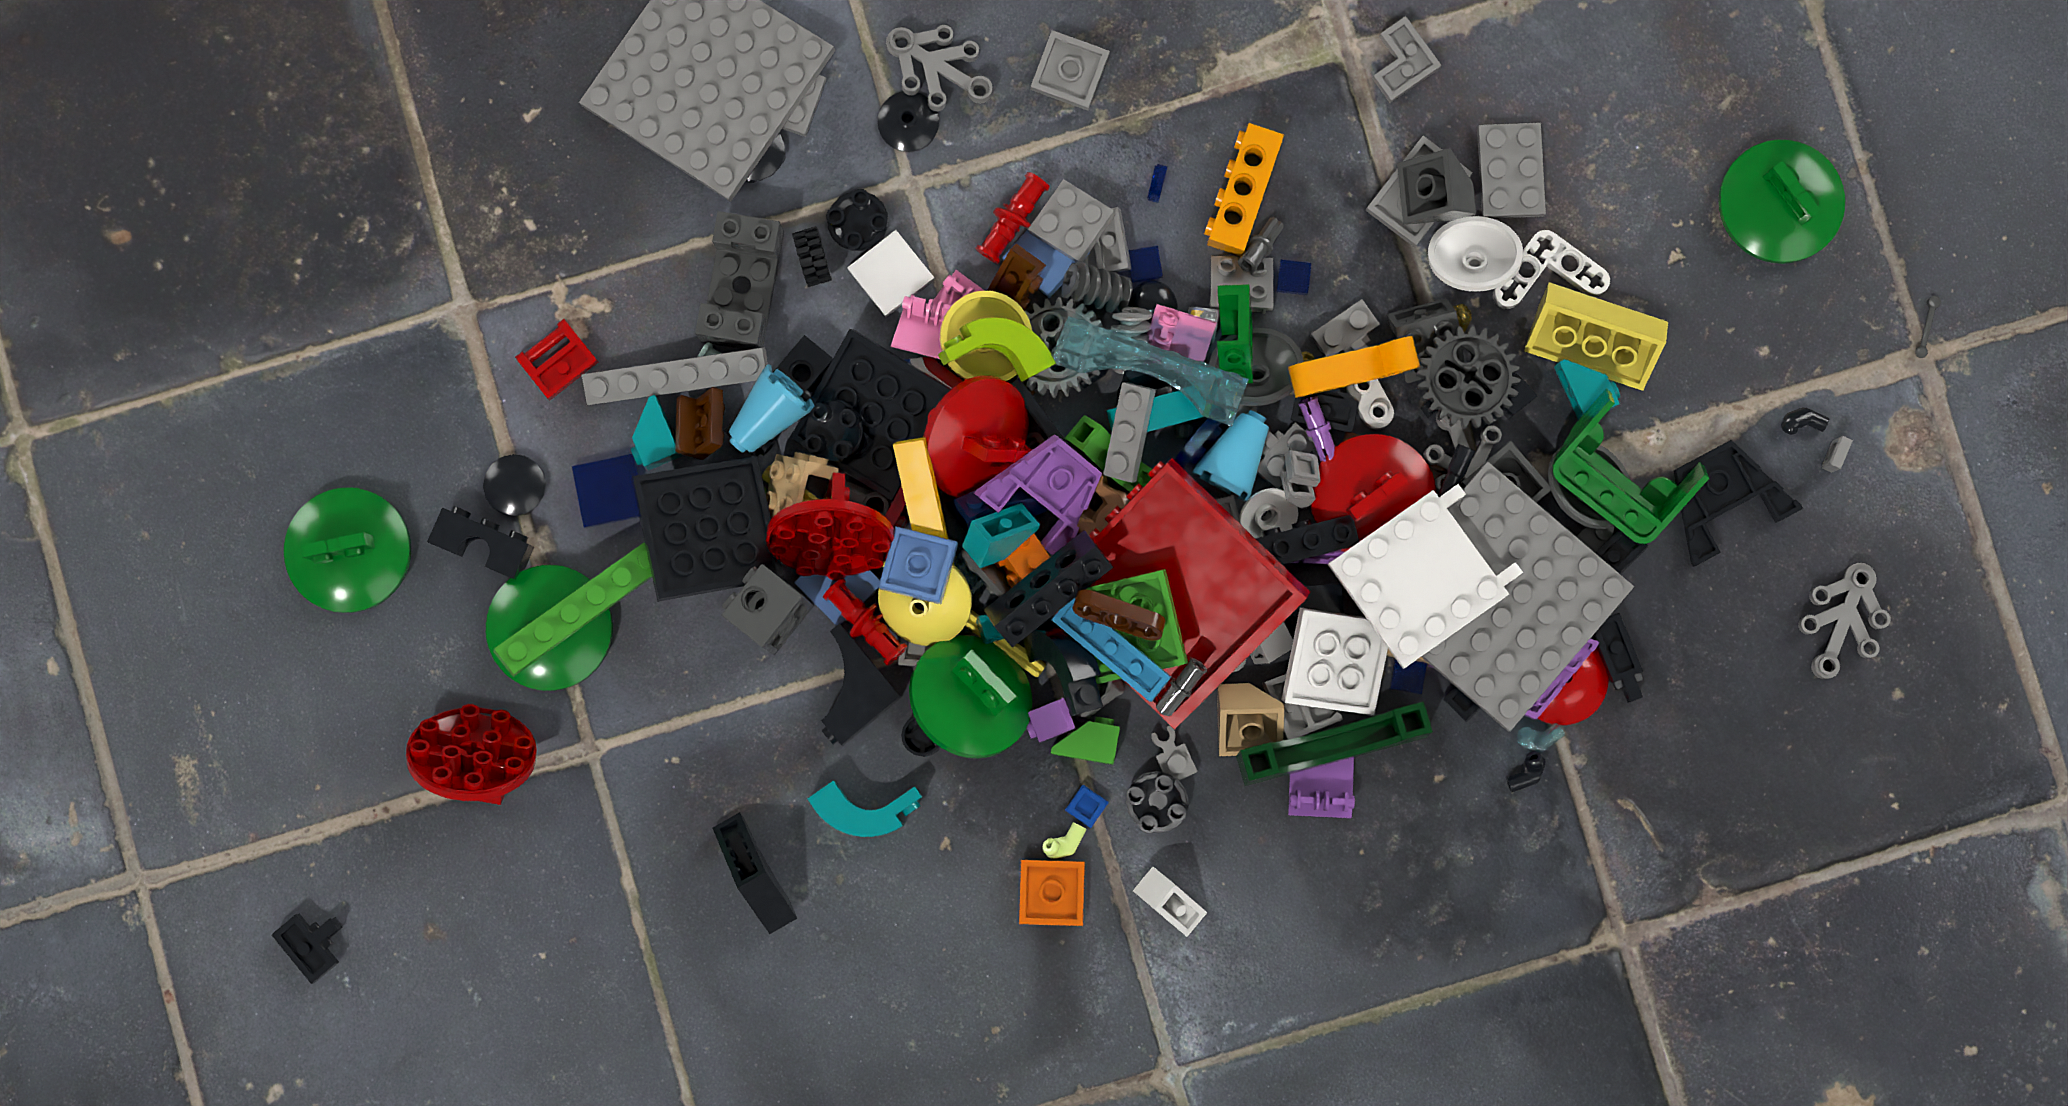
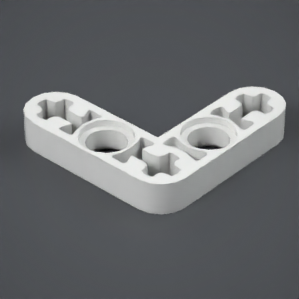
M1542 230L1537 232L1523 249L1522 262H1529L1533 265L1534 275L1524 278L1517 272L1509 282L1494 289L1493 300L1502 309L1514 308L1522 300L1546 266L1582 293L1592 297H1597L1608 289L1610 277L1605 269L1550 230ZM1546 238L1550 241L1548 246L1552 250H1544L1537 259L1535 256H1532L1540 247L1537 239L1543 241ZM1570 255L1577 260L1578 267L1575 271L1569 272L1562 267L1561 260L1564 256ZM1586 266L1589 269L1585 274L1591 278L1598 275L1601 278L1599 284L1602 287L1596 286L1593 289L1589 286L1591 282L1589 278L1583 275L1579 280L1576 276ZM1515 280L1519 283L1512 293L1515 300L1511 298L1507 301L1503 300L1502 296L1504 293L1500 289L1507 290Z

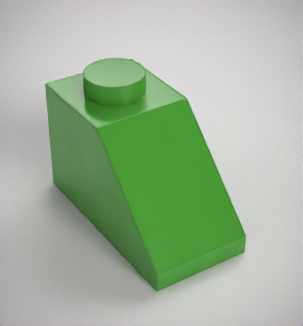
M1096 717L1095 722L1088 721L1055 744L1051 749V754L1113 765L1120 727L1113 726V719Z

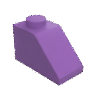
M1064 698L1028 712L1030 721L1027 730L1030 738L1037 737L1039 743L1075 730Z

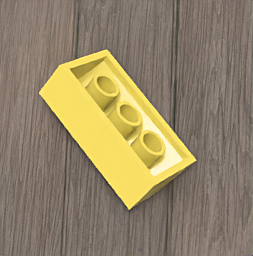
M1549 282L1538 306L1524 351L1555 362H1560L1564 359L1605 374L1609 380L1643 391L1666 344L1668 322Z

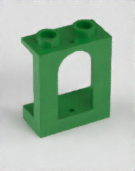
M1249 284L1218 286V304L1222 335H1238V340L1217 341L1221 384L1240 385L1253 383V319Z

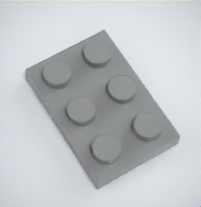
M1541 123L1479 125L1477 127L1482 217L1492 219L1544 217L1546 208Z
M1422 136L1403 161L1442 149L1425 136ZM1462 165L1463 169L1470 177L1473 172H1471L1469 169ZM1398 168L1365 210L1414 248L1434 224V222L1403 224Z

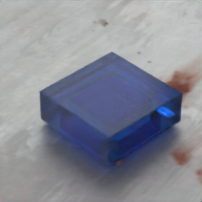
M1158 246L1128 250L1132 268L1130 269L1132 283L1163 278Z
M1281 259L1276 292L1308 295L1311 263Z
M1394 659L1389 689L1422 694L1427 663L1414 661L1403 669L1398 661Z

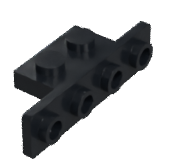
M1350 515L1311 524L1310 520H1304L1291 524V530L1281 532L1280 527L1263 531V537L1255 538L1282 565L1350 548L1360 542L1354 520Z

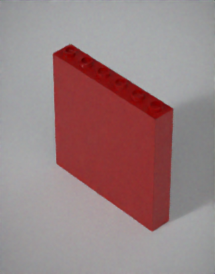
M1172 458L1166 465L1160 461L1148 473L1152 479L1144 487L1138 483L1126 496L1130 502L1123 509L1117 505L1105 517L1109 524L1101 532L1095 528L1089 536L1113 566L1110 571L1091 586L1166 569L1188 663L1191 658H1195L1207 668V672L1203 674L1192 688V695L1185 697L1171 716L1162 715L1156 708L1157 702L1171 686V679L1152 702H1149L1133 687L1131 688L1175 730L1307 599L1310 591ZM1187 664L1163 670L1171 675L1172 678H1177Z

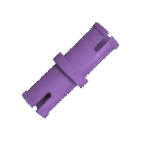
M1317 396L1310 397V401L1308 398L1304 399L1298 405L1308 426L1306 433L1308 437H1312L1319 461H1326V455L1331 460L1334 457L1335 445L1329 432L1331 425L1329 421H1325Z

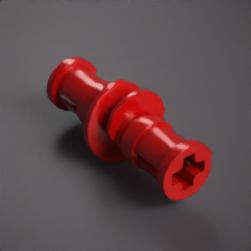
M1031 172L1026 173V180L1018 192L1014 193L1010 199V204L1004 203V209L997 207L993 210L998 221L993 224L991 232L982 245H977L975 248L977 252L995 264H999L1001 261L1000 255L1008 243L1012 242L1016 232L1020 231L1019 227L1029 228L1031 226L1026 217L1033 211L1034 205L1042 193L1050 188L1043 179Z
M841 578L824 593L823 598L826 601L830 600L841 612V615L853 624L850 636L857 638L863 635L866 642L885 658L884 663L889 666L905 652L908 646L905 643L901 644L889 632V628L880 622L883 619L882 613L877 616L873 615L878 605L874 603L867 608L865 603L859 597L857 598L845 585L846 581Z

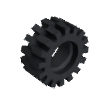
M817 227L792 233L807 287L832 281Z

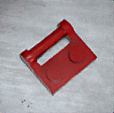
M565 319L557 323L558 327L526 353L522 351L515 356L516 360L548 400L553 399L581 377L582 374H585L599 363ZM565 337L569 339L570 343L538 368H535L533 365L534 361Z

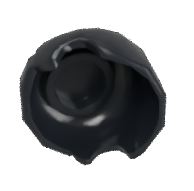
M1155 280L1139 284L1133 289L1129 300V307L1146 309L1153 314L1157 304L1175 310L1178 308L1175 294L1171 288ZM1152 318L1146 321H1148L1151 324Z

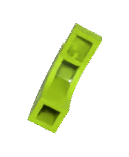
M983 318L965 324L959 329L964 340L959 335L945 342L944 346L946 349L938 354L943 365H946L976 349L990 348L997 350L1010 360L1021 382L1056 364L1041 338L1026 326L1005 318Z

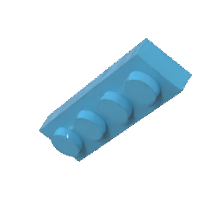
M1075 598L1056 613L1052 618L1054 623L1149 702L1155 699L1172 678L1171 675L1114 628L1087 620L1075 614L1072 609Z

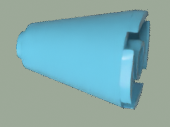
M768 364L760 373L731 426L729 434L732 438L729 441L742 453L746 450L754 452L811 412L815 405L810 398L805 402L800 397L804 391L793 380L778 369L772 373V365Z
M1252 410L1248 414L1241 413L1196 464L1192 473L1200 475L1199 478L1228 494L1232 491L1239 495V499L1247 502L1251 496L1269 427L1264 424L1266 418Z

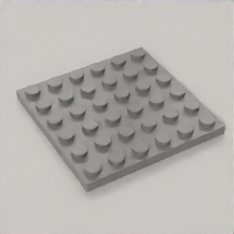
M650 0L579 103L588 111L731 202L836 50L834 46L761 0Z
M1486 462L1463 489L1466 495L1447 509L1496 576L1515 562L1523 573L1504 586L1509 593L1508 596L1421 657L1504 729L1510 732L1634 586L1493 465Z

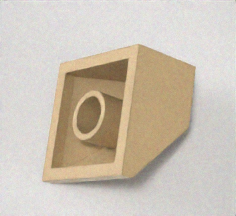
M1250 683L1220 684L1218 686L1219 756H1236L1243 749L1269 742L1283 741L1284 703Z

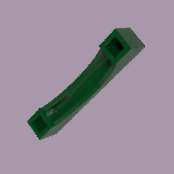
M1423 701L1330 730L1239 751L1236 758L1244 786L1424 739L1433 731Z

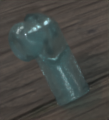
M1557 723L1544 732L1532 730L1530 727H1523L1518 731L1517 741L1525 749L1543 752L1563 738L1565 733Z

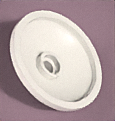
M1481 216L1463 217L1448 222L1436 231L1428 247V261L1434 274L1449 286L1465 291H1487L1506 284L1517 274L1523 260V247L1518 235L1506 224Z

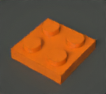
M1021 860L1019 924L1083 926L1085 862Z

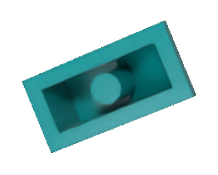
M1566 359L1554 366L1578 420L1606 388L1611 391L1615 402L1610 410L1620 404L1618 400L1620 398L1619 389L1614 381H1609L1607 375Z
M655 395L650 396L632 436L635 447L631 448L637 465L643 464L648 471L683 456L675 451L676 438L660 400Z
M1020 503L1003 509L999 513L995 512L973 520L962 547L978 567L983 568L1006 559L1039 529L1040 524L1026 507Z

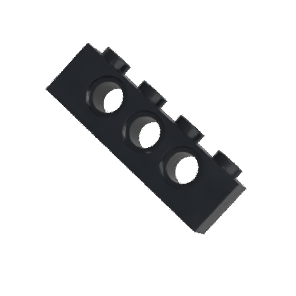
M804 335L776 369L782 371L804 391L800 397L807 402L809 398H812L813 390L821 382L833 358ZM800 368H807L811 371L810 378L805 382H797L794 379L796 371ZM736 417L731 421V423H730V424L725 428V430H724V432H725L730 438H732V436L729 434V430H730L731 426L733 425V423H734ZM772 438L754 452L746 451L753 457H758L759 454L764 456L773 447L775 441Z
M1084 530L984 610L996 630L1011 647H1014L1072 601L1078 591L1086 590L1110 571L1113 566Z

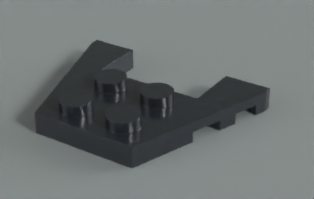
M1732 440L1673 470L1677 485L1686 478L1699 462L1705 466L1709 476V480L1681 510L1690 561L1693 567L1721 553L1705 523L1755 496H1761L1775 523L1803 509L1796 499L1793 500L1780 484L1769 478L1760 469L1761 467Z

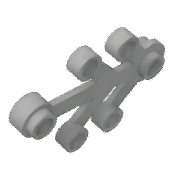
M940 25L935 30L913 33L911 30L903 27L895 28L887 36L886 47L891 55L899 58L903 75L902 90L905 94L915 95L920 90V79L914 75L911 59L913 57L923 65L929 91L928 106L931 110L941 111L946 106V95L941 91L937 73L968 91V97L975 103H985L991 98L992 83L988 78L984 76L970 78L946 63L958 59H963L966 62L977 60L979 57V46L976 42L966 41L961 46L928 52L920 46L934 42L940 46H948L952 43L953 30L951 27ZM941 32H947L950 36L947 39H941L938 35ZM904 40L907 46L900 48L896 45V42ZM967 48H973L976 53L974 55H967L964 51ZM908 81H914L917 85L914 88H908L905 84ZM977 88H982L985 91V94L983 96H977L974 93V90ZM934 97H940L943 102L936 105L931 100Z
M1438 410L1436 422L1441 429L1449 431L1455 449L1458 444L1469 448L1461 427V421L1457 420L1451 427L1449 426L1447 415L1442 420H1437L1440 413ZM1491 425L1481 431V441L1463 477L1464 479L1468 478L1486 462L1492 446L1500 441L1501 431L1498 427ZM1487 431H1492L1495 434L1494 441L1487 438ZM1431 445L1423 453L1426 463L1438 465L1446 470L1452 457L1444 454L1443 448L1439 445ZM1430 450H1435L1438 453L1437 460L1431 459L1429 456ZM1446 474L1439 476L1435 480L1438 493L1441 488L1440 481L1445 479Z
M1856 563L1849 566L1845 571L1844 579L1828 586L1815 587L1810 591V600L1815 605L1827 604L1832 596L1848 591L1843 604L1817 615L1804 616L1798 623L1799 630L1809 635L1816 633L1821 626L1837 620L1824 654L1816 656L1811 664L1812 672L1820 679L1833 678L1838 674L1840 662L1837 657L1849 626L1858 643L1857 651L1861 657L1872 658L1879 653V644L1874 639H1870L1856 608L1860 597L1870 614L1868 621L1871 627L1875 629L1885 628L1890 624L1891 618L1887 611L1881 609L1872 590L1876 584L1875 571L1865 563ZM1858 573L1865 575L1866 580L1864 584L1858 583L1856 579ZM1818 590L1823 591L1825 594L1823 601H1819L1816 598ZM1877 614H1881L1884 617L1882 625H1878L1875 622ZM1807 619L1812 620L1814 623V628L1811 631L1805 628L1804 623ZM1866 643H1870L1873 647L1871 654H1867L1864 651ZM1825 660H1829L1832 663V669L1829 672L1823 668Z

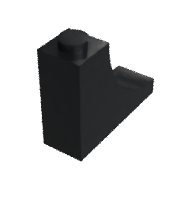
M839 623L830 632L842 653L844 663L843 686L837 702L821 721L826 726L822 729V732L833 745L838 741L844 746L902 697Z
M739 812L713 827L712 829L737 889L768 933L771 934L796 920L797 916L788 896L767 864L741 813Z

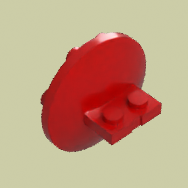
M989 375L967 378L951 389L938 405L929 412L928 423L923 437H926L936 485L941 491L959 498L980 488L1033 450L1025 445L1029 427L1028 410L1025 408V401L1021 393L1012 384L1001 378Z
M1365 434L1340 443L1335 447L1334 457L1331 460L1326 455V461L1320 462L1321 482L1316 487H1313L1316 500L1310 506L1315 523L1350 515L1354 520L1359 541H1361L1434 490L1436 493V485L1428 464L1413 447L1391 436ZM1346 548L1341 551L1346 552L1350 548Z
M833 472L823 499L793 504L782 509L772 517L767 526L766 543L773 556L777 559L780 557V561L795 569L798 575L827 576L831 580L838 581L848 575L881 568L886 561L891 542L894 539V528L889 520L878 511L849 501L850 487H845V474Z
M466 704L461 708L448 710L421 721L420 725L411 734L406 747V763L411 776L429 792L453 800L480 801L501 805L505 794L515 790L529 778L534 770L537 757L535 739L522 722L510 716V713L506 710L479 708L474 704ZM479 713L491 714V716H486Z

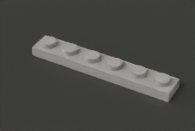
M761 347L582 374L586 403L587 405L757 381L762 370L768 365L766 349Z

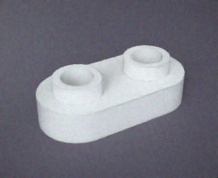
M1378 379L1367 381L1369 385L1367 390H1361L1358 384L1346 386L1347 392L1359 401L1357 412L1367 427L1379 430L1385 428L1391 422L1394 410ZM1373 408H1381L1384 413L1383 417H1375L1373 415Z

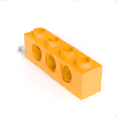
M1251 123L1248 124L1246 132L1239 131L1234 148L1239 149L1236 161L1229 160L1224 177L1229 178L1226 190L1219 189L1214 206L1220 207L1217 217L1209 218L1204 235L1210 236L1208 246L1240 257L1243 255L1284 134ZM1254 154L1259 157L1261 163L1258 166H1249L1245 162L1244 157ZM1238 183H1245L1250 187L1251 192L1248 195H1239L1235 191L1234 186ZM1228 212H1236L1239 214L1241 221L1238 224H1229L1225 220L1224 215Z

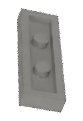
M1122 382L1103 475L1131 483L1137 481L1156 389Z

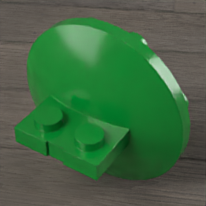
M1792 140L1766 141L1746 150L1726 171L1719 191V212L1722 223L1731 239L1749 255L1771 263H1794L1818 253L1828 245L1838 232L1845 212L1843 184L1832 163L1816 149Z
M360 488L332 489L309 500L292 519L284 542L286 570L298 592L316 606L339 613L361 612L383 603L401 585L408 571L411 559V539L406 523L400 513L381 496Z
M541 565L519 572L516 580L510 578L498 590L487 614L486 640L494 661L509 678L528 688L556 691L581 683L591 676L602 664L610 648L613 635V620L610 608L514 677L493 652L494 648L589 582L590 579L568 567Z
M966 635L955 636L949 641H939L922 655L916 663L910 678L909 699L917 723L935 744L952 754L966 758L995 756L1011 747L1022 736L1029 724L1030 717L1028 712L1032 711V692L1027 676L1022 667L993 642L985 644L980 637Z

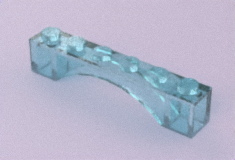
M1068 316L1057 341L1054 353V360L1057 365L1080 373L1104 369H1123L1154 376L1182 392L1195 405L1202 416L1233 426L1249 380L1237 373L1212 367L1206 362L1192 360L1181 356L1177 352L1155 347L1146 341L1136 340L1121 335L1115 330H1107L1093 325L1086 320Z

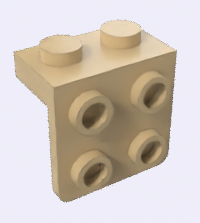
M798 452L794 453L793 458L776 454L775 461L770 467L771 479L768 491L765 494L770 517L772 518L788 506L802 502L808 475L830 479L833 472L838 473L839 468L827 466L828 459Z

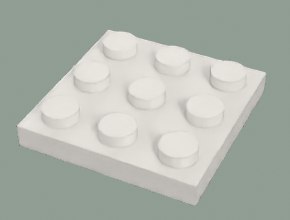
M1300 608L1281 700L1289 704L1374 715L1388 647L1366 617Z

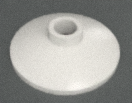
M1278 488L1264 489L1255 493L1244 504L1239 516V523L1254 538L1263 537L1262 532L1272 528L1280 527L1281 532L1291 530V524L1297 523L1298 507L1286 500L1284 490Z

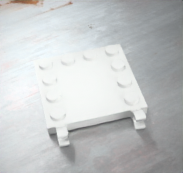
M1459 484L1441 497H1438L1434 490L1328 564L1403 669L1508 596L1509 593L1504 586L1523 573L1515 562L1496 576L1447 508L1466 495Z

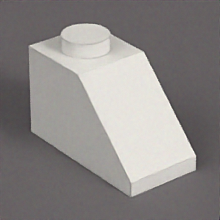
M1154 867L1150 869L1133 890L1186 937L1207 914L1202 907Z

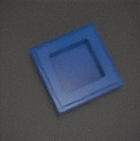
M1083 784L1065 811L1091 828L1109 802Z

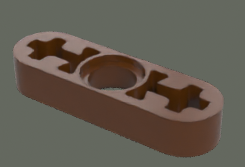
M1092 590L1078 591L1072 607L1074 613L1082 618L1151 641L1161 639L1166 624L1165 618L1156 612Z

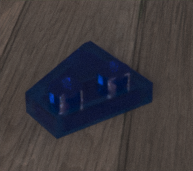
M1217 409L1213 411L1174 459L1183 469L1190 462L1195 465L1206 451L1203 448L1204 444L1208 442L1212 445L1223 431L1219 425L1226 416Z

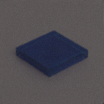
M633 454L572 466L584 528L639 517L631 481L633 476L639 475Z

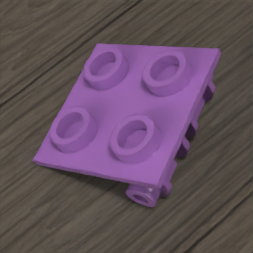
M1354 757L1290 774L1288 815L1352 818V809H1354L1355 803L1353 796Z

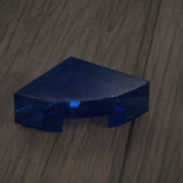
M1155 165L1147 196L1149 198L1148 201L1159 203L1168 166Z

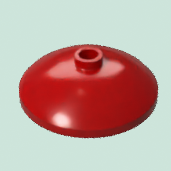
M1597 647L1586 658L1576 673L1571 676L1569 682L1562 687V690L1537 718L1538 720L1552 725H1571L1590 717L1600 707L1607 693L1609 677Z

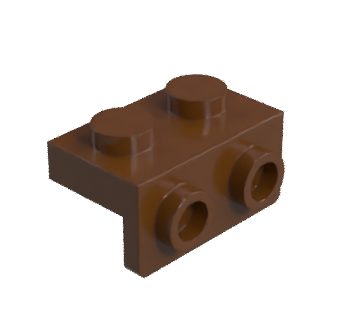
M1015 244L1009 250L987 291L1002 293L1010 297L1025 311L1031 303V300L1028 298L1029 294H1034L1044 281L1040 275L1045 269L1046 264L1018 244Z
M711 387L697 399L680 395L677 398L675 445L677 453L704 460L722 446L725 437L724 431H722L723 415L725 412L723 390Z

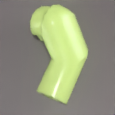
M1073 822L1066 836L1045 840L1042 846L1043 852L1053 859L1073 855L1087 829Z

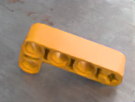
M1408 336L1377 346L1289 366L1288 370L1295 398L1397 375L1420 367L1413 336Z

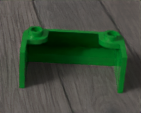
M1606 388L1573 426L1553 462V474L1559 483L1634 542L1647 544L1656 539L1709 480V476L1705 466L1699 462L1679 485L1667 477L1659 476L1651 479L1641 489L1594 452L1604 438L1603 428L1598 422L1615 404L1611 391Z

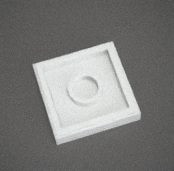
M897 230L893 231L847 267L848 271L885 317L902 306L905 296L911 297L912 294L916 295L935 280Z

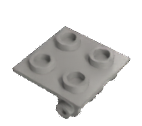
M1211 255V296L1209 308L1219 309L1218 286L1249 284L1252 312H1262V314H1265L1266 311L1273 310V258H1263L1254 273L1251 271L1249 273L1239 266L1238 260L1240 257Z

